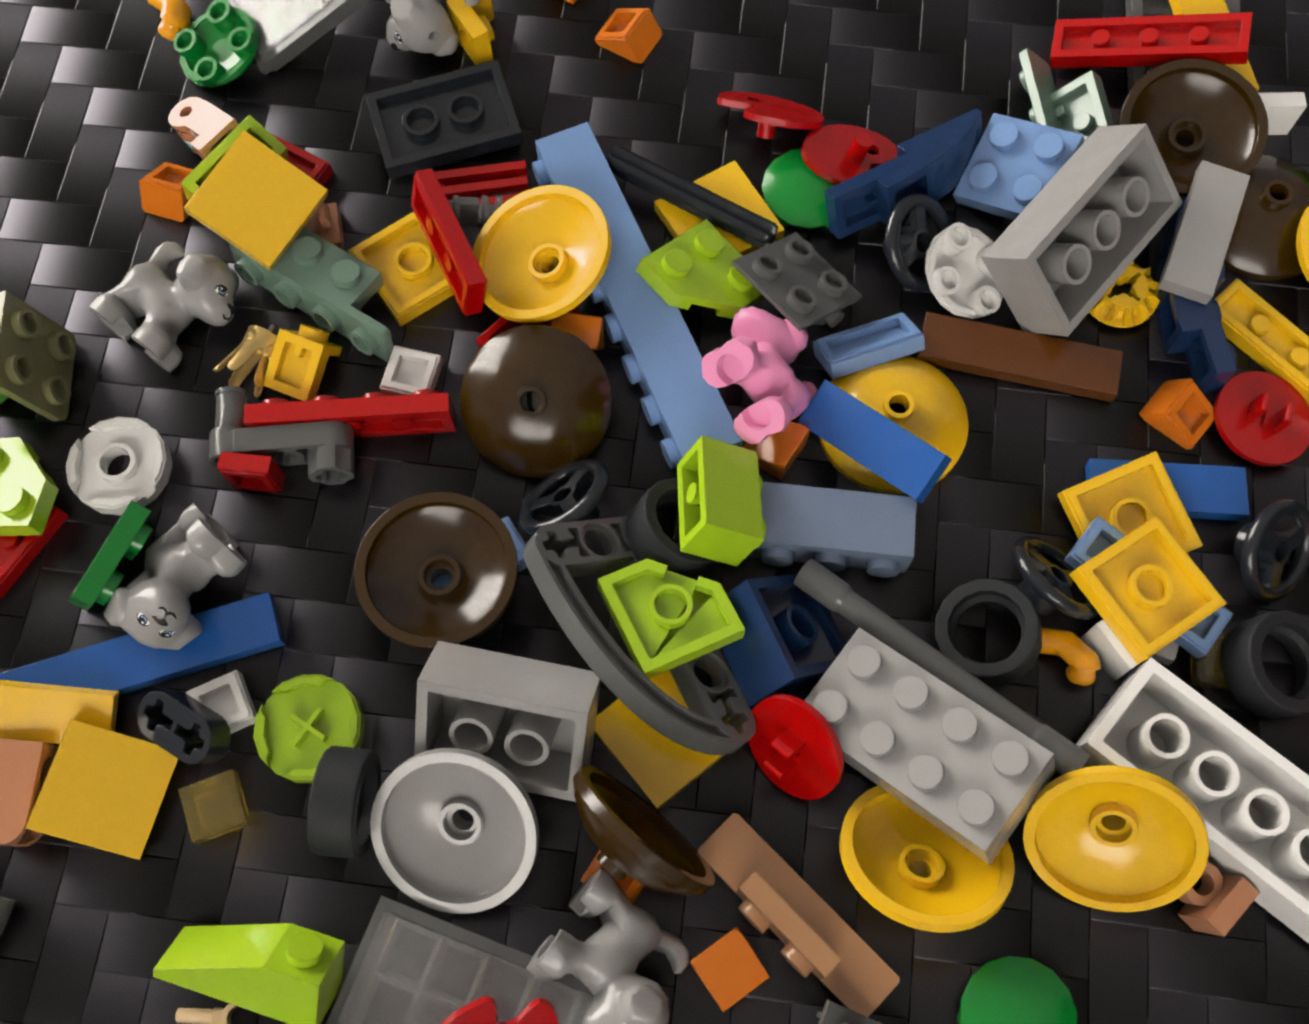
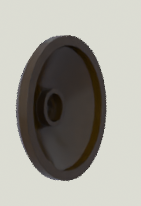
M1181 59L1168 62L1145 74L1127 95L1118 120V125L1147 124L1180 197L1188 196L1196 169L1202 160L1248 175L1261 158L1268 138L1267 113L1256 89L1235 70L1223 64L1204 59ZM1181 137L1186 139L1189 147L1179 145L1175 138Z
M1262 154L1256 166L1248 174L1250 175V180L1224 264L1227 270L1251 279L1267 281L1289 279L1303 273L1297 257L1296 234L1300 219L1309 206V173L1288 160Z
M524 325L496 335L481 347L473 357L465 372L461 386V415L471 441L491 463L519 476L547 477L574 461L587 459L598 447L611 419L612 389L602 362L596 353L581 339L552 326ZM530 391L537 393L541 400L539 408L533 412L528 411L523 405V397Z
M424 493L395 504L385 511L369 528L360 544L355 560L354 582L356 593L364 612L371 622L387 637L400 644L422 650H433L438 640L463 645L487 632L508 608L517 586L518 556L515 544L506 525L485 504L457 493ZM448 574L452 576L448 586L444 588L434 586L436 578L440 575Z
M582 765L574 774L573 793L583 826L601 851L597 856L599 863L612 876L621 881L629 876L650 889L684 896L707 894L715 884V878L710 867L698 854L693 845L661 813L625 784L596 767Z

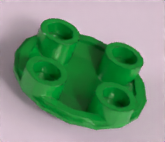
M215 0L208 6L205 14L198 17L189 28L182 29L175 35L173 47L180 54V65L185 76L198 86L213 88L227 85L235 80L252 63L259 46V30L253 17L242 8L232 7L226 0Z
M801 149L790 150L775 158L765 171L761 188L765 203L783 227L795 226L806 229L829 228L824 190L835 185L810 170L801 156Z
M1004 956L987 962L970 977L961 996V1007L957 1013V1023L1077 1024V1010L1069 989L1052 969L1032 958Z

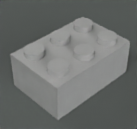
M438 640L417 679L414 756L438 748L470 750L501 764L520 782L526 792L576 802L573 793V776L582 765H589L592 758L601 680L594 671Z

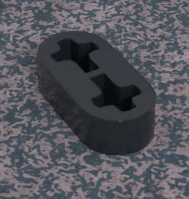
M178 690L152 691L144 696L139 704L137 718L141 732L146 738L187 764L218 762L226 755L231 741L230 728L227 721L221 715L188 694ZM169 718L173 720L172 724H168ZM195 729H200L199 735L194 733Z

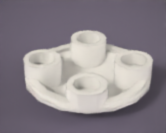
M960 222L948 226L933 237L926 251L925 274L929 289L939 304L954 316L971 320L995 313L1001 306L1003 295L981 258L994 242L979 229L969 227Z

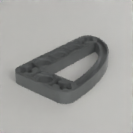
M629 516L551 523L540 526L524 546V561L558 624L585 662L610 691L650 727L688 749L710 755H727L734 753L748 742L756 732V721L720 648L670 670L686 702L687 709L657 687L629 659L601 624L575 584L573 577L615 572L639 562L627 541L626 522ZM584 538L595 540L601 545L605 556L591 551L585 544ZM694 667H699L709 674L713 681V687H708L698 680Z

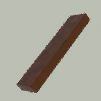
M926 312L921 331L924 334L925 350L917 352L916 358L933 366L1107 402H1113L1118 395L1123 351Z

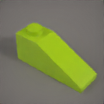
M293 923L184 926L154 967L153 977L287 1024H321L341 989L345 941Z

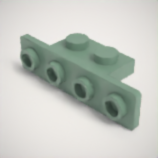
M1029 48L1019 52L1023 69L1019 72V78L1022 86L1030 95L1033 107L1029 110L1031 122L1083 134L1084 141L1089 138L1098 126L1114 125L1101 77L1093 70L1056 91L1049 64Z
M305 227L271 272L235 246L229 244L235 261L234 269L245 282L252 286L259 284L272 292L284 306L290 309L297 307L310 315L322 329L328 332L335 330L350 339L351 343L360 352L369 356L374 354L386 362L389 361L393 350L391 331L383 324L359 311L384 285L380 271Z

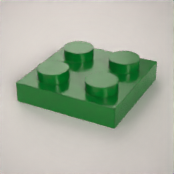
M132 500L130 501L67 602L88 611L94 602L104 606L110 600L124 577V574L115 570L123 556L132 561L153 530V528L144 524L151 512L149 509Z

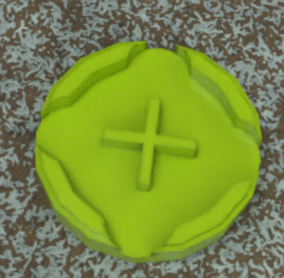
M301 674L281 682L271 691L272 695L267 699L265 705L261 704L255 716L253 738L259 757L275 774L295 783H312L317 765L324 751L329 747L360 748L364 741L365 717L359 700L345 685L323 674Z

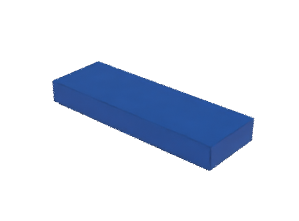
M826 379L798 420L799 424L806 426L811 432L921 504L952 460L944 453Z
M1090 458L1085 464L1086 481L1131 461ZM1162 462L1189 518L1244 521L1250 515L1246 467Z

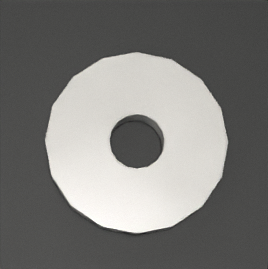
M118 416L99 421L89 428L91 432L82 441L78 438L70 448L65 466L68 485L81 502L101 514L122 515L131 500L143 507L147 506L157 499L167 485L173 465L170 447L156 429L138 418ZM122 455L130 456L129 466L124 472L118 475H108V467L113 459Z

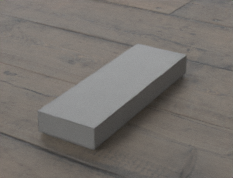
M1204 160L1201 161L1196 169L1157 287L1158 289L1205 305L1208 304L1216 289L1250 175Z

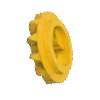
M1133 261L1089 313L1098 321L1117 328L1134 327L1148 320L1160 303V300L1157 298L1159 282L1152 279L1151 267L1143 269ZM1124 283H1130L1132 285L1128 294L1121 293L1118 296L1115 294L1109 298L1115 284L1121 286Z

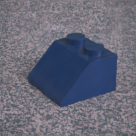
M797 574L746 579L727 593L746 630L742 639L721 647L749 707L756 706L760 701L771 695H794L815 686L846 645L829 609L793 584Z

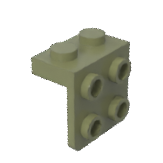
M8 291L0 292V393L53 422L67 419L76 354L75 336L69 330Z

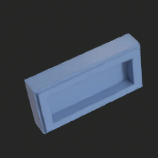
M901 312L816 339V341H813L814 356L833 380L925 350L924 334Z

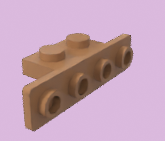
M732 814L699 847L698 854L743 901L738 909L744 917L762 934L769 928L785 944V947L780 951L783 957L804 978L812 972L846 1008L869 1017L899 984V976L739 814Z

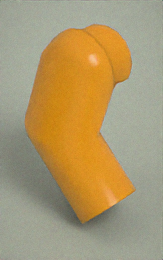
M147 0L150 5L161 11L160 17L162 21L158 25V32L164 38L173 41L175 35L180 30L190 27L192 11L184 0Z
M1042 627V649L1040 654L1059 656L1069 664L1066 669V676L1071 683L1081 686L1093 684L1096 681V670L1101 669L1099 655L1072 631Z

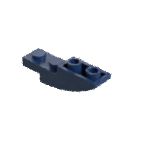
M976 108L896 145V158L824 190L829 231L838 239H841L880 220L887 225L893 208L904 197L918 193L928 195L939 201L958 185L983 135L982 111ZM910 212L906 215L903 222L907 221Z
M1187 196L1169 222L1162 239L1156 262V282L1160 281ZM1224 263L1216 285L1215 292L1225 280ZM1159 289L1157 298L1160 300V303L1155 311L1158 331L1165 355L1184 352L1193 380L1204 395L1218 393L1221 387L1237 371L1236 352L1234 347L1227 343L1222 329L1219 304L1211 298L1208 304L1205 305Z

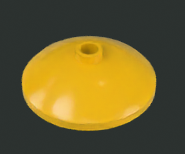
M546 185L526 190L501 205L486 221L473 247V252L488 281L484 303L494 313L504 319L519 323H539L557 318L583 302L603 277L611 255L612 237L610 226L597 203L590 196L576 188L563 185Z
M904 356L830 381V383L952 459L937 482L943 479L957 464L964 451L968 437L969 422L967 409L962 396L952 381L933 365L915 357ZM893 403L901 404L905 407L906 412L896 413L889 405ZM819 437L821 446L829 461L844 477L853 483L879 493L905 494Z
M1113 765L1092 766L1071 771L1043 787L1038 792L1025 815L1023 828L1024 849L1037 875L1060 895L1093 909L1110 912H1138L1161 907L1188 892L1200 879L1207 865L1209 856L1208 832L1199 809L1178 787L1147 771Z
M875 786L859 796L847 811L843 821L839 839L841 861L849 880L871 906L898 923L914 929L936 933H952L972 929L991 919L1000 910L1009 895L1014 880L1015 864L1008 840L989 865L879 786Z

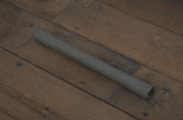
M813 558L809 559L797 574L793 584L827 609L839 613L857 627H860L1054 753L1055 772L1060 776L1077 769H1082L1091 755L1051 726L1040 723L860 596L847 582Z

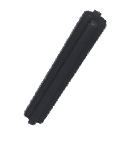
M615 146L607 157L606 161L614 175L703 220L707 219L711 224L758 248L773 243L778 230L776 223L622 146Z

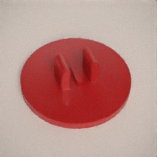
M1244 372L1231 378L1217 393L1213 410L1217 430L1226 445L1244 460L1260 466H1281L1298 458L1309 446V407L1302 395L1284 379L1267 372Z
M775 694L760 701L751 711L756 721V732L749 740V745L761 770L777 787L794 797L814 800L829 794L839 784L844 769L842 748L829 722L812 705L792 695Z

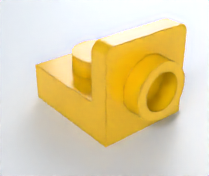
M447 0L448 13L453 28L458 33V41L473 63L478 65L493 61L491 41L495 40V36L489 23L494 19L492 0H481L475 6H466L465 0Z
M301 324L299 331L279 329L262 385L301 401H310L317 395L329 356L340 357L343 347L328 342L330 333L309 325Z

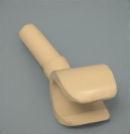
M227 1004L225 1008L215 1007L214 1009L178 1008L175 1021L177 1023L233 1024L231 1017L238 1006Z

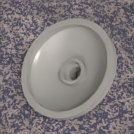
M438 748L416 754L407 759L381 785L371 811L370 832L372 844L377 859L386 875L411 899L434 910L454 914H470L491 909L503 903L518 891L528 877L536 860L539 847V825L530 797L520 782L501 764L470 750ZM459 809L468 811L473 816L474 821L464 820L459 814Z

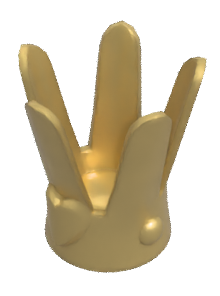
M250 325L241 344L222 360L213 371L218 372L227 365L229 370L234 371L228 381V386L239 387L258 363L254 375V396L258 399L264 387L262 385L277 338L272 333L275 326L270 325L267 330L257 325Z

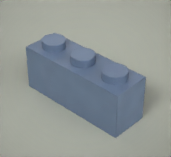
M763 482L761 503L763 519L766 521V534L762 544L751 552V557L762 558L761 561L763 563L777 567L790 566L793 562L806 563L809 559L813 558L831 572L844 571L846 567L867 569L869 575L882 578L895 577L899 573H906L914 558L917 501L912 497Z

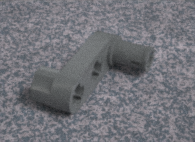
M224 386L216 389L215 428L209 434V463L212 466L217 467L221 452L272 456L279 467L308 464V478L312 482L326 485L345 484L348 480L355 478L354 428L351 425L339 421H318L246 427L243 419L244 404H247L249 395L247 391L236 386Z

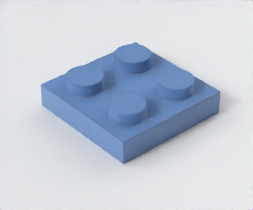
M993 113L953 193L956 204L1015 220L1085 142L1083 134Z

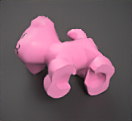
M750 306L741 308L734 315L731 326L732 339L727 341L722 347L706 354L701 364L702 377L709 385L721 388L731 384H738L742 386L747 395L752 399L754 404L744 409L734 419L733 428L742 440L750 444H759L770 434L785 431L791 420L798 417L809 406L818 389L811 382H801L797 379L793 369L789 366L794 362L798 354L806 348L809 338L806 328L799 331L787 318L781 319L765 310Z

